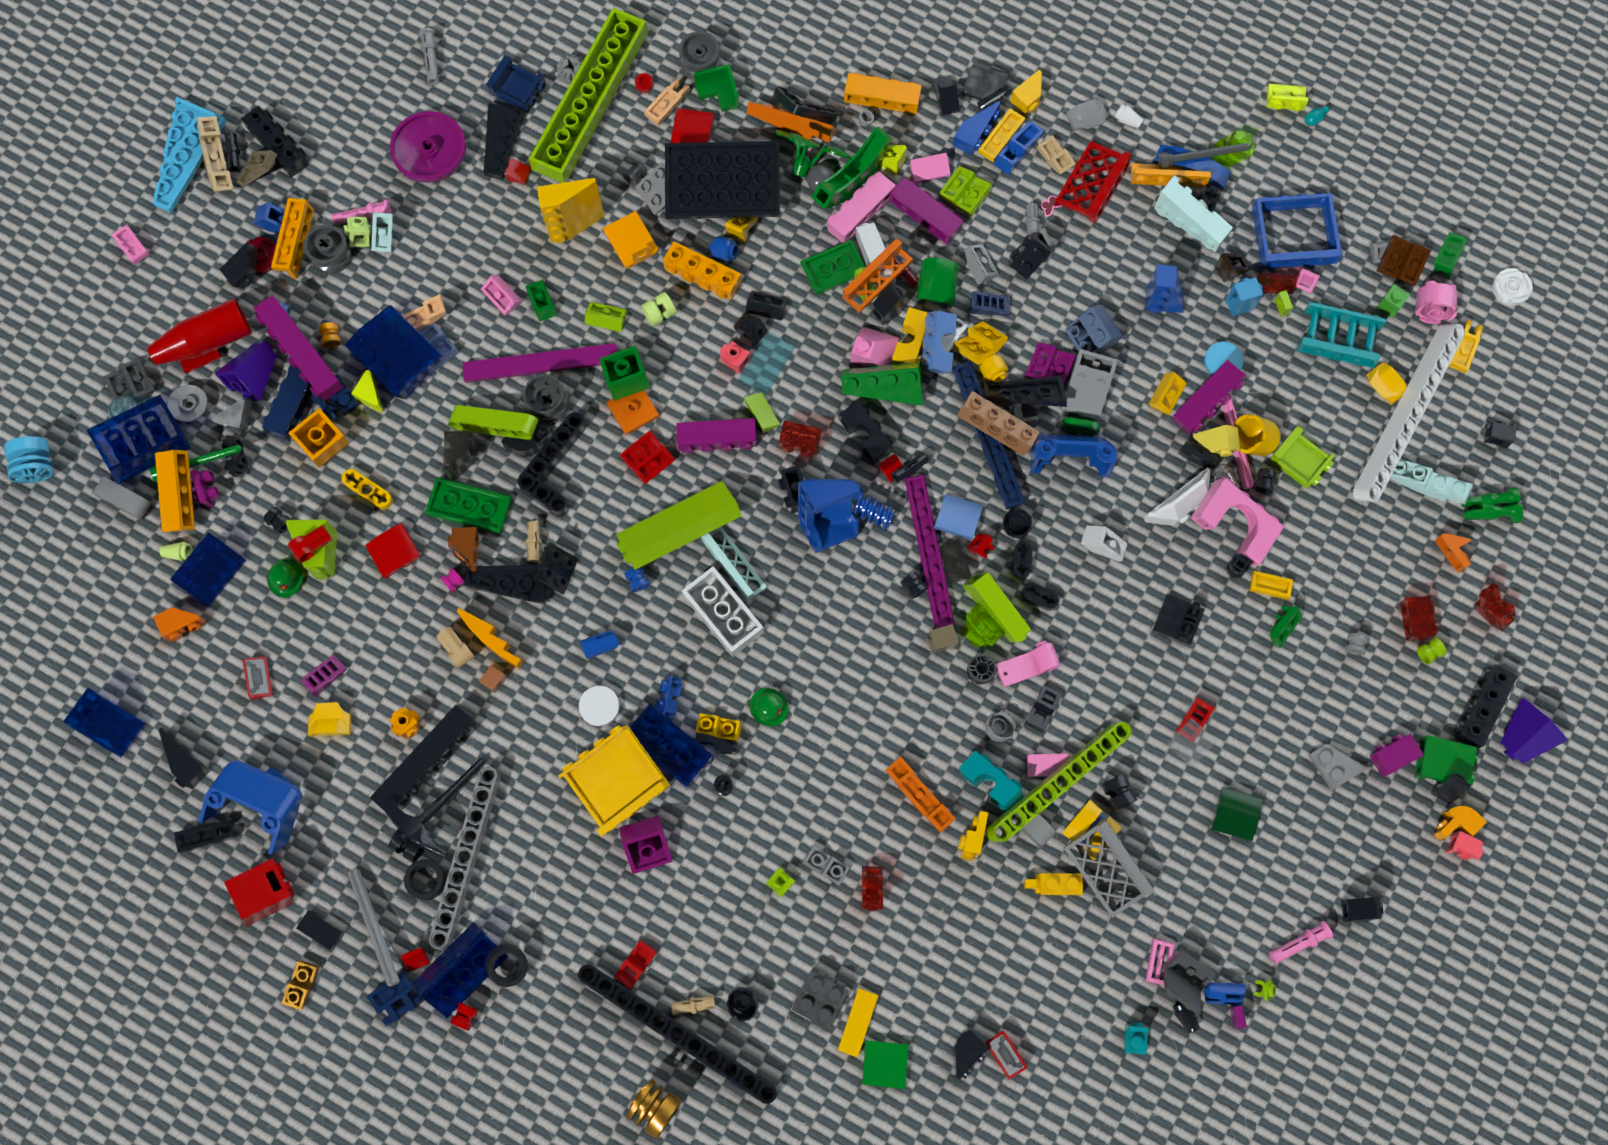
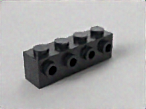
M258 105L240 118L245 127L266 151L272 150L277 154L275 161L291 178L309 165L305 159L307 154L301 147L297 149L294 139L289 134L286 136L283 133L285 130L278 122L274 123L272 121L274 118L267 109L263 111Z
M1496 664L1489 668L1486 667L1480 676L1482 679L1480 685H1477L1472 692L1474 697L1471 703L1469 702L1464 708L1463 713H1465L1463 720H1460L1455 727L1457 732L1454 738L1469 746L1477 747V749L1484 747L1518 676Z

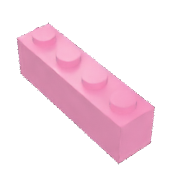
M878 172L875 176H870L866 185L862 189L858 188L850 201H845L840 208L841 210L829 217L827 221L828 231L842 243L848 241L856 234V227L867 223L889 201L890 192L896 185L881 172Z

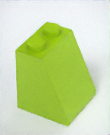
M286 520V525L292 539L302 535L305 536L321 525L325 527L333 541L315 551L314 556L302 564L316 579L326 580L328 577H335L337 530L328 520Z

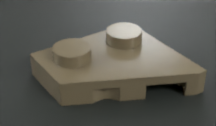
M272 150L252 152L237 183L244 187L268 172L275 165L277 154Z

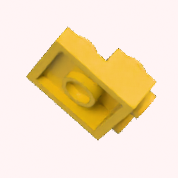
M980 811L977 816L974 815L971 820L970 830L961 835L958 843V849H961V859L973 861V859L981 854L988 812Z

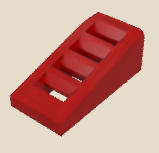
M1196 697L1176 732L1194 743L1215 707ZM1197 705L1208 710L1206 714L1196 708ZM1193 711L1203 717L1202 721L1191 715ZM1188 719L1193 720L1194 722L1199 724V726L1196 728L1195 726L1191 725L1187 722ZM1184 725L1195 731L1192 735L1184 730Z

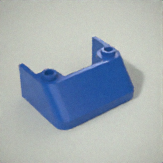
M233 760L228 763L206 792L198 822L203 823L218 814L220 808L225 805L227 798L263 814L261 826L265 832L273 835L268 854L273 855L289 843L302 800V792L296 785L240 760Z

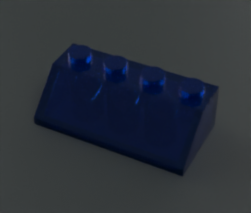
M651 704L644 709L629 727L654 763L687 791L700 777L713 757L710 752Z
M473 922L412 985L420 997L448 1018L457 1009L459 1002L463 1003L489 977L486 972L485 962L488 954L498 944L478 924ZM507 953L501 955L495 961V969L508 957Z

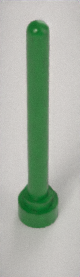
M234 445L189 459V468L239 453L242 448L240 445ZM156 466L151 467V476L155 482H158Z

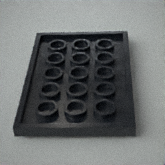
M779 141L665 143L666 219L780 217Z

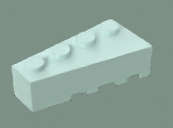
M1174 175L1161 191L1154 209L1160 216L1172 221L1176 227L1185 230L1190 237L1196 238L1206 248L1216 252L1227 239L1233 227L1215 211L1210 212L1206 203L1202 199L1197 200L1191 195L1192 190L1188 186L1183 188L1178 183L1180 179Z

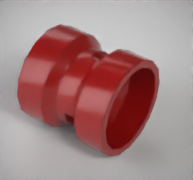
M459 1002L457 1013L452 1016L450 1023L470 1031L471 1021L477 1016L478 1010Z

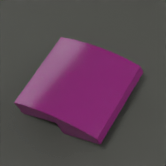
M1038 342L1025 377L1034 379L1062 376L1065 388L1075 364L1076 355L1059 351L1056 346Z

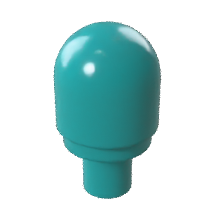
M1325 105L1321 109L1314 108L1308 112L1304 118L1306 125L1313 127L1319 124L1325 118L1324 115L1329 112V108Z

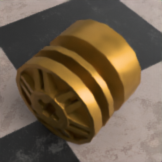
M651 1079L648 1084L640 1089L632 1101L626 1119L631 1121L636 1114L640 1115L635 1125L639 1126L644 1120H647L648 1124L645 1132L657 1140L675 1114L682 1099L672 1092L667 1094L664 1099L661 1098L660 1095L664 1087L660 1085L654 1093L652 1090L656 1081Z

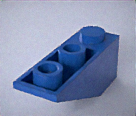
M998 101L963 121L954 136L953 146L970 155H973L975 150H979L984 140L982 139L984 135H989L992 129V122L997 121L1001 114L999 110L1001 102Z

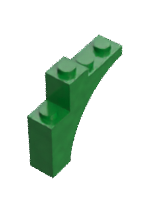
M879 126L875 127L858 152L835 174L820 182L811 198L823 209H828L847 200L849 201L857 186L866 183L869 177L874 175L878 168L877 163L893 138Z

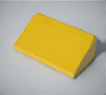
M1175 372L1165 373L1149 405L1170 415L1187 382Z

